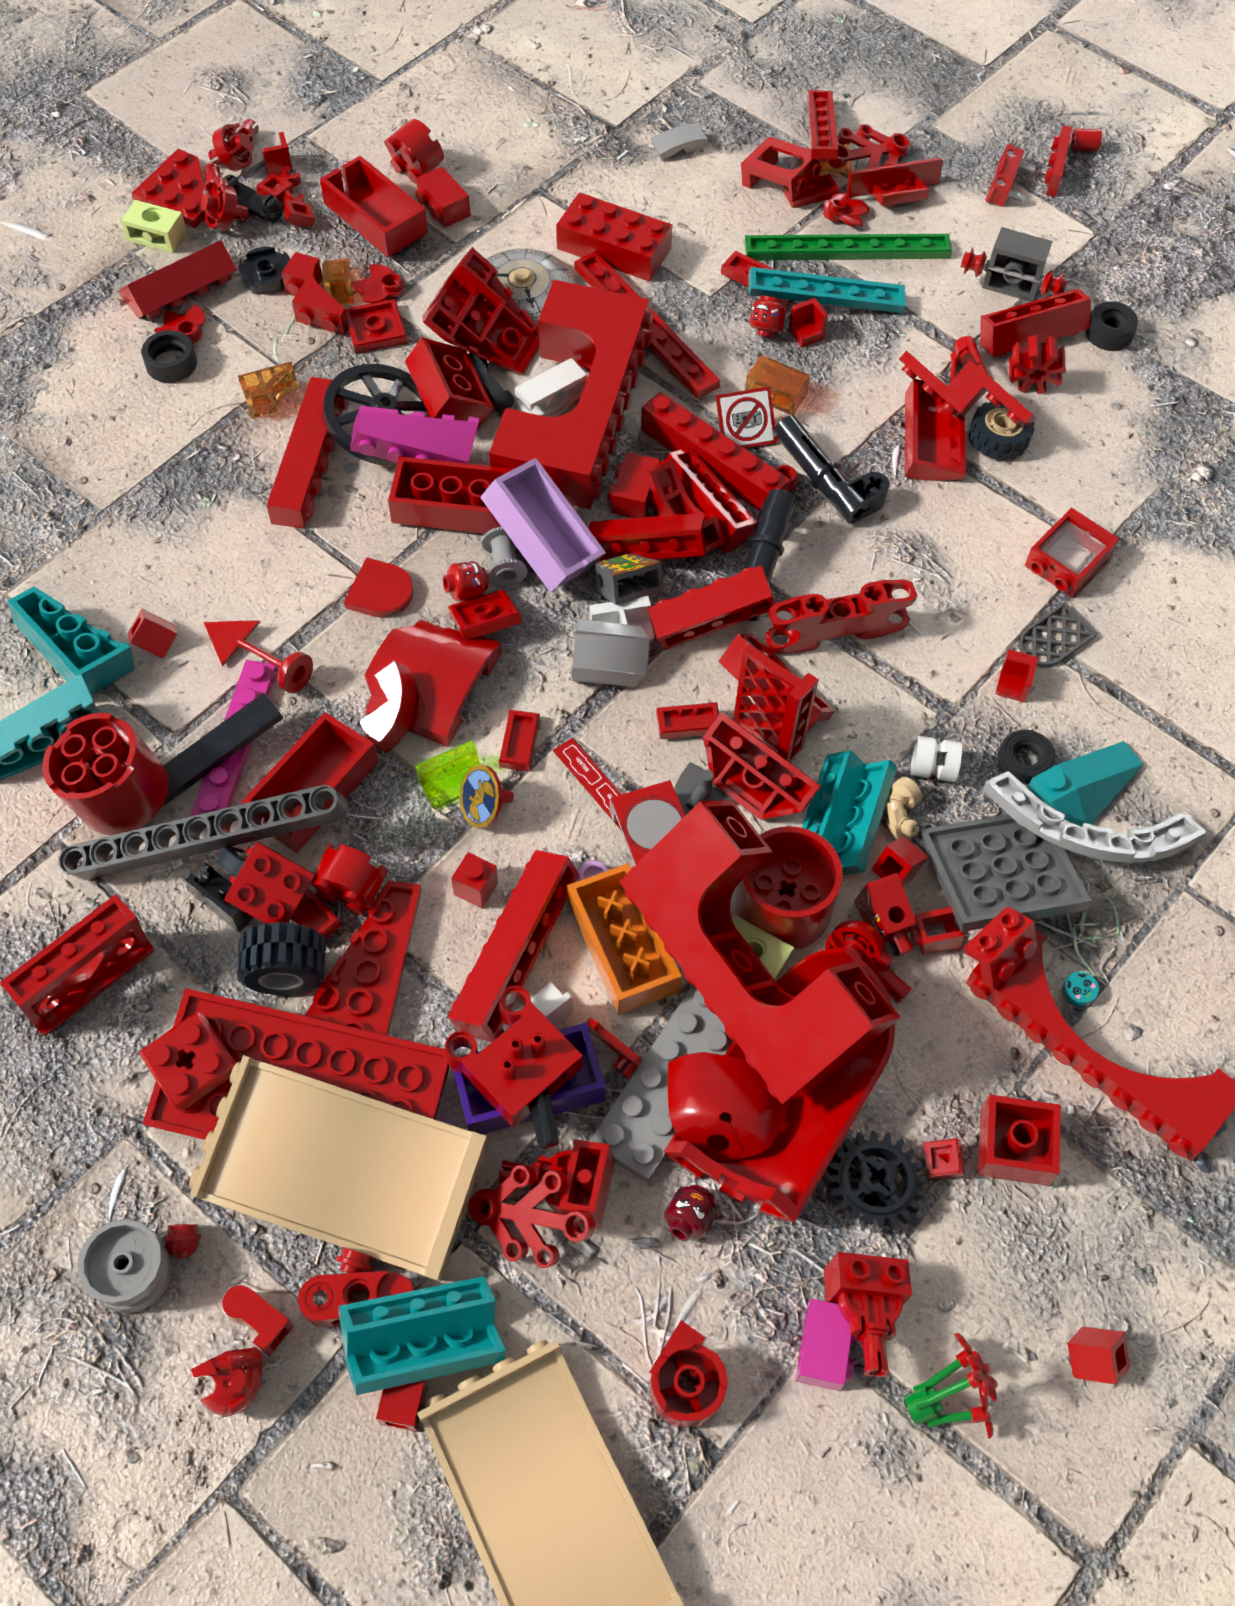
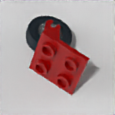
M258 841L255 842L254 846L248 845L246 851L226 846L217 861L224 870L232 875L229 881L233 884L224 900L266 924L289 923L316 875Z

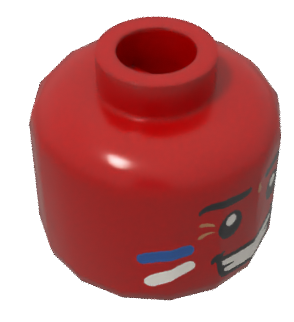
M761 296L760 300L753 302L749 325L757 329L756 335L772 338L773 333L783 330L787 308L781 304L782 299Z
M475 561L450 565L447 575H444L442 579L444 591L450 593L451 597L457 602L482 596L489 585L486 569L480 567Z

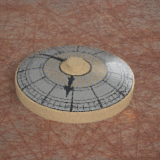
M530 248L509 249L487 258L498 271L496 276L505 288L509 287L513 292L511 297L521 310L523 308L526 310L537 327L553 279L575 284L573 274L568 266L556 256L541 250Z

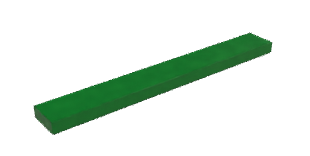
M948 233L745 235L744 240L745 255L756 261L951 259L952 255Z

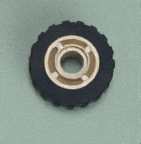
M985 402L981 407L977 408L969 428L971 444L973 443L977 451L979 450L985 456L987 455L992 459L1012 460L1017 456L1023 455L1024 451L1027 450L1035 429L1033 428L1034 421L1029 427L1023 423L1017 426L1006 416L1009 411L1002 404L997 408L991 402Z

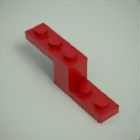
M907 350L899 358L904 364L901 370L912 380L916 377L920 378L924 382L922 388L933 398L938 394L944 400L942 406L953 416L958 412L964 417L979 399L988 392L986 398L997 408L1002 404L1009 411L1006 416L1017 426L1023 423L1029 427L1036 419L1029 410L972 360L946 386Z

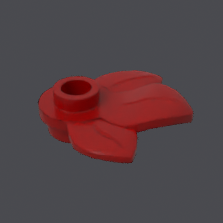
M846 193L833 194L831 199L824 202L823 215L825 218L832 222H840L842 220L850 226L863 227L864 224L860 217L870 212V208L865 202L859 199L848 198Z
M370 264L371 277L352 282L354 289L359 294L364 295L363 302L366 303L381 302L388 297L399 296L405 288L404 281L397 273H393L391 268L379 264Z
M197 305L191 307L185 315L166 311L164 326L154 329V332L157 333L165 330L179 331L187 335L191 339L192 344H195L203 335L201 327L206 321L204 312Z

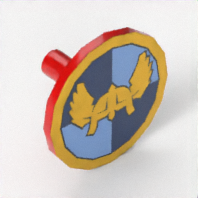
M478 764L471 767L464 775L459 798L465 820L471 826L479 829L489 827L497 819L502 803H512L514 800V793L511 790H502L498 775L490 766Z

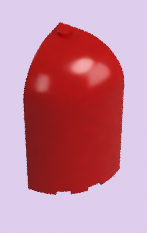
M848 946L813 953L792 966L776 981L784 991L796 997L828 968L858 961L892 1005L889 994L880 978L862 960L860 953ZM895 1023L812 1093L792 1100L778 1136L772 1145L761 1154L730 1161H714L689 1141L682 1140L676 1132L663 1152L698 1179L705 1174L721 1184L719 1192L741 1204H744L746 1199L762 1205L759 1210L763 1214L795 1222L884 1071L894 1045ZM733 1041L725 1055L746 1060L745 1053L737 1042ZM722 1113L719 1116V1119L725 1122H731L732 1120L731 1115L728 1113ZM712 1135L707 1139L708 1146L713 1150L724 1151L729 1147L728 1139L722 1135Z

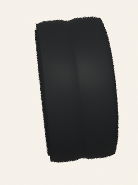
M1114 301L1100 303L1091 311L1090 329L1085 330L1086 336L1094 346L1102 350H1122L1131 343L1138 326V317L1129 306ZM1106 324L1113 325V326H1115V327H1117V328L1109 327V326H1107Z

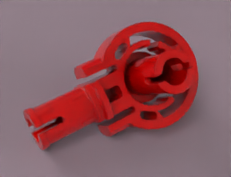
M246 119L241 127L239 123L226 124L215 130L212 136L214 149L208 152L210 160L217 157L212 163L218 166L223 163L225 167L234 172L249 166L252 162V150L254 149V145L251 142L254 140L253 136L259 130L258 125L252 128L256 122L252 119Z
M213 163L207 164L205 169H203L207 182L202 192L201 210L205 211L208 227L219 231H226L231 226L233 220L245 222V219L248 217V207L237 204L236 191L233 187L229 186L227 179L221 177L220 167Z
M859 920L844 921L836 926L827 938L825 950L848 946L859 952L862 960L877 974L889 996L897 1004L912 990L909 985L890 969L893 958L885 951L881 935L871 925Z

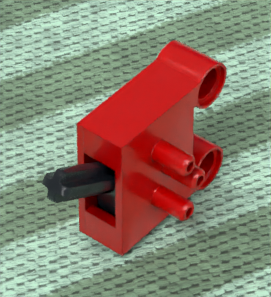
M510 986L501 993L499 999L502 1020L509 1028L480 1053H478L477 1041L471 1033L456 1031L446 1039V1056L451 1069L455 1072L463 1073L513 1128L531 1113L538 1146L548 1149L558 1145L560 1141L550 1096L583 1068V1055L531 1002L530 994L525 988ZM512 1003L524 1005V1008L520 1011L514 1012L507 1009ZM460 1047H466L471 1050L465 1057H457L453 1054Z

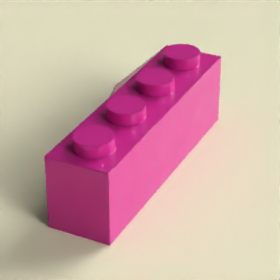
M360 406L353 425L350 451L385 459L393 463H398L399 456L468 464L479 418L469 417L468 421L454 420V415L443 414L442 419L425 417V412L414 411V413L409 415H401L395 409Z

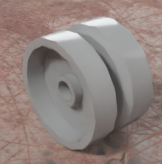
M128 1219L112 1221L95 1230L83 1244L78 1258V1276L84 1289L109 1310L123 1314L140 1312L155 1304L168 1289L173 1274L172 1257L168 1253L165 1244L144 1224Z

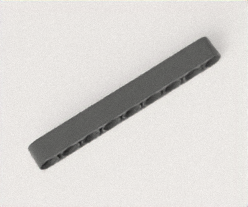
M320 785L70 845L61 852L58 863L61 870L82 880L96 879L222 849L226 846H235L336 822L346 815L348 802L334 788L328 785ZM334 797L333 805L329 809L324 810L325 801ZM302 805L300 814L293 818V810L297 806ZM270 812L269 821L261 825L263 816ZM239 820L237 829L230 832L232 823ZM207 827L206 836L203 839H199L201 831ZM176 835L174 844L169 847L170 838ZM145 842L144 850L138 854L140 845ZM114 850L113 857L108 861L109 853ZM83 857L81 866L77 868L79 860Z

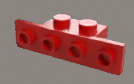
M939 157L851 171L849 173L846 196L852 198L872 194L882 206L891 207L898 203H915L918 200L928 199L929 188L926 185L940 183L943 160Z

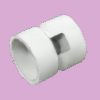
M917 735L913 748L910 775L929 778L934 774L937 780L956 782L961 764L962 743L943 740L938 744L935 738ZM937 753L943 754L941 766L935 765Z

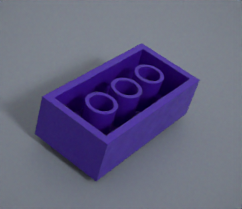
M587 1023L559 1030L583 1055V1068L550 1096L554 1115L605 1101L606 1086ZM453 1070L468 1131L483 1135L512 1127L463 1073ZM530 1113L519 1124L533 1121L532 1114Z

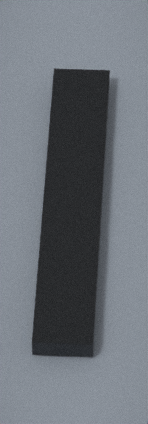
M264 692L164 764L169 779V790L163 806L283 719L281 713Z

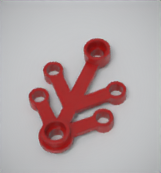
M862 124L856 134L849 128H841L837 135V141L840 143L838 144L837 160L831 159L828 163L833 168L839 169L845 166L847 161L870 157L867 166L864 167V169L878 166L881 155L889 154L888 161L883 166L897 164L899 157L907 155L910 141L901 133H894L888 137L867 124ZM870 138H871V139H873V140L879 142L880 144L877 145V144H875V143H873V142H871V141H869V140H870ZM853 143L861 148L849 150L846 146Z
M528 1164L518 1165L512 1169L511 1175L495 1190L490 1188L478 1190L469 1201V1214L478 1224L490 1226L502 1245L504 1257L508 1261L514 1262L524 1259L528 1253V1244L534 1253L535 1263L539 1267L548 1268L555 1266L560 1258L559 1251L556 1246L545 1243L535 1225L563 1230L568 1240L580 1242L592 1237L596 1227L595 1220L585 1210L562 1214L536 1209L551 1193L562 1192L566 1188L567 1177L561 1170L546 1172L542 1181L518 1203H505L504 1201L519 1187H528L535 1182L536 1172L534 1168ZM522 1170H524L526 1173L525 1182H523L520 1177V1173ZM553 1176L558 1180L556 1188L551 1182ZM487 1201H488L489 1206H490V1211H489V1212H488L487 1209H486V1203H487ZM503 1218L513 1220L525 1240L514 1238ZM581 1219L584 1221L585 1231H582L579 1223ZM513 1244H516L518 1247L517 1256L513 1253ZM545 1250L549 1252V1262L544 1259Z

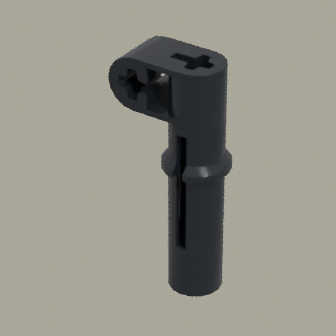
M794 415L786 416L775 426L774 436L810 477L812 487L820 489L848 524L856 523L883 508L890 487V481L884 474L869 472L850 481L841 471L842 465L838 461H833Z
M781 489L770 490L763 501L756 520L757 524L754 528L757 530L756 534L749 541L751 550L745 568L762 565L769 585L778 557L784 553L782 544L796 504V497L790 492ZM759 615V616H756V617H753V618H751V619H748V620H746V621H751V622L758 621L759 618H760V615Z

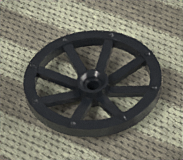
M362 364L342 371L331 381L324 396L322 409L327 430L337 444L351 455L372 464L397 466V463L350 451L352 438L341 426L355 422L358 410L336 417L334 400L338 397L365 405L366 407L395 409L401 415H405L401 411H427L411 375L399 368L383 364ZM373 378L387 379L395 383L388 393L381 392ZM361 379L372 397L343 389V387ZM406 387L421 401H396L395 398L402 388Z

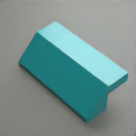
M851 750L826 755L817 782L822 787L811 800L802 828L819 834L831 844L839 856L843 875L865 872L897 766L891 760L865 764Z
M485 1276L339 1306L346 1365L355 1394L361 1395L497 1364L505 1360L506 1350L494 1325L496 1301Z

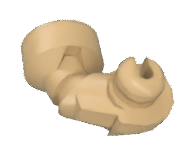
M901 777L891 785L889 803L886 804L888 816L886 825L897 840L903 836L910 840L919 831V827H916L918 822L908 816L907 810L913 809L922 801V793L918 785L908 777Z

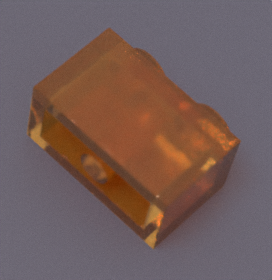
M761 355L746 376L745 390L770 386L773 408L789 415H794L807 396L810 375Z

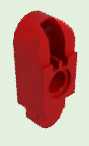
M388 1271L318 1275L310 1278L302 1285L297 1301L300 1311L309 1322L316 1327L327 1328L341 1326L339 1306L351 1304L353 1294L359 1290L369 1291L368 1300L414 1291V1288L408 1278L400 1275V1273H388ZM314 1296H328L326 1303L322 1306L314 1303Z

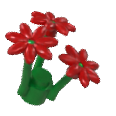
M955 1333L956 1340L964 1350L955 1356L957 1359L927 1381L914 1386V1392L904 1396L905 1402L917 1426L927 1422L931 1429L941 1424L973 1420V1423L985 1422L989 1439L993 1436L994 1430L991 1415L988 1412L989 1403L987 1396L989 1395L993 1402L997 1400L995 1389L998 1387V1383L991 1375H988L991 1371L990 1364L987 1362L983 1363L981 1355L977 1351L972 1350L971 1345L968 1344L961 1334ZM968 1366H971L974 1370L967 1374L966 1379L937 1391L933 1388L961 1367L966 1369ZM968 1387L974 1389L978 1387L982 1406L970 1407L971 1411L939 1415V1412L944 1411L942 1399Z

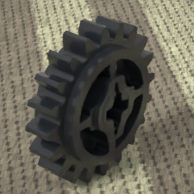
M871 1131L868 1141L865 1140L860 1132L857 1133L855 1145L850 1140L845 1139L842 1144L844 1152L837 1149L833 1156L836 1162H830L827 1167V1171L834 1175L827 1178L826 1185L836 1187L830 1193L829 1200L840 1199L841 1203L836 1212L842 1213L849 1210L848 1223L851 1224L856 1218H860L862 1220L861 1229L864 1231L870 1222L874 1223L877 1233L882 1231L885 1222L892 1231L895 1230L898 1226L897 1218L907 1224L911 1219L909 1211L917 1213L921 1207L916 1200H923L926 1192L918 1187L925 1184L927 1177L916 1175L923 1167V1163H912L910 1161L916 1151L912 1149L904 1153L901 1150L904 1144L903 1139L892 1145L890 1143L891 1135L888 1132L882 1141L878 1140L875 1131ZM867 1156H876V1157L883 1158V1159H885V1160H887V1161H886V1162H879V1161L874 1160L872 1157H869V1158H866V1157H867ZM852 1164L858 1170L856 1175L859 1181L858 1186L853 1190L848 1179L849 1167ZM900 1173L903 1180V1195L901 1199L895 1193L897 1188L894 1184V1176ZM872 1178L873 1180H875L877 1178H880L882 1180V1184L878 1182L873 1185L870 1182V1179ZM873 1200L880 1205L885 1204L886 1207L871 1206L863 1201Z

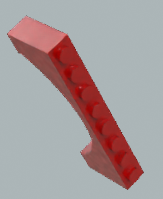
M1036 928L1038 947L1034 955L1029 959H1025L1015 969L1013 975L1008 980L1002 981L994 990L983 984L979 962L972 970L966 982V985L970 987V990L976 997L987 1000L997 1008L998 1013L1004 1019L1015 1022L1025 1030L1026 1035L1032 1041L1041 1043L1053 1052L1056 1060L1064 1065H1069L1077 1071L1085 1083L1093 1088L1100 1089L1110 1098L1113 1105L1120 1110L1129 1112L1139 1120V1124L1146 1131L1157 1134L1167 1142L1169 1148L1175 1154L1192 1161L1205 1148L1235 1109V1080L1219 1068L1211 1075L1192 1078H1167L1142 1074L1106 1059L1079 1038L1061 1015L1050 993L1045 977L1042 945L1047 937Z

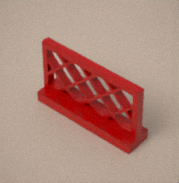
M748 645L743 650L733 720L771 745L789 761H792L805 744L819 679L807 673L801 680L751 645ZM751 679H754L758 687L755 686ZM766 679L769 680V682H770V684L772 685V687L769 686V684L767 683ZM781 681L789 685V687H784ZM762 696H765L769 704L766 703ZM776 696H779L784 705L780 703ZM773 713H776L780 721L777 720Z

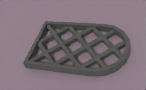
M1063 602L1024 630L1020 636L1018 648L1021 653H1028L1033 656H1047L1046 662L1037 661V666L1041 668L1052 667L1095 638L1098 632L1066 602ZM1062 609V616L1054 615ZM1066 611H1067L1072 617H1066ZM1051 619L1062 621V628L1051 627ZM1047 620V626H1039ZM1066 621L1076 622V630L1066 629ZM1081 626L1087 631H1081ZM1032 630V637L1025 636ZM1036 630L1047 631V639L1036 638ZM1051 632L1062 633L1061 640L1051 639ZM1066 633L1076 634V642L1066 641ZM1080 635L1088 636L1080 642ZM1022 641H1031L1032 649H1024ZM1036 642L1047 643V651L1036 650ZM1051 644L1061 645V653L1051 652ZM1066 646H1073L1072 649L1066 652ZM1051 656L1059 657L1058 659L1051 661Z

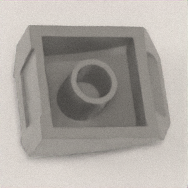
M577 619L572 681L637 687L647 674L650 638L643 627Z

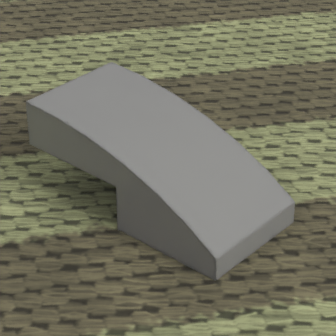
M698 123L674 127L650 139L662 162L682 149L688 155L708 143V139Z

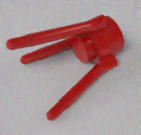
M972 336L959 338L954 345L955 351L950 354L951 371L949 383L956 377L958 362L966 365L972 360L988 374L980 358L975 339Z

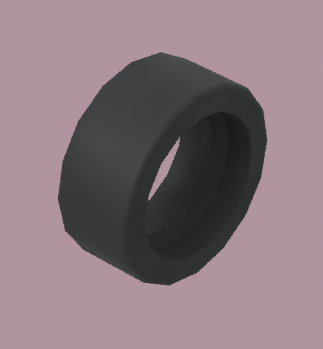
M174 330L157 332L148 337L142 345L141 355L147 373L157 381L165 383L181 381L190 376L196 369L197 358L191 339L184 333ZM176 350L184 352L179 359L172 362L161 363L155 361L158 355L166 351Z

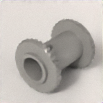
M502 527L491 529L485 533L481 540V545L485 551L492 553L493 565H490L487 570L488 580L497 586H510L521 582L526 577L528 569L525 563L517 560L515 553L517 547Z

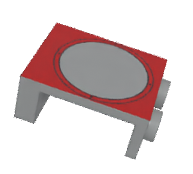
M671 780L610 798L609 812L613 823H619L633 860V867L685 817Z

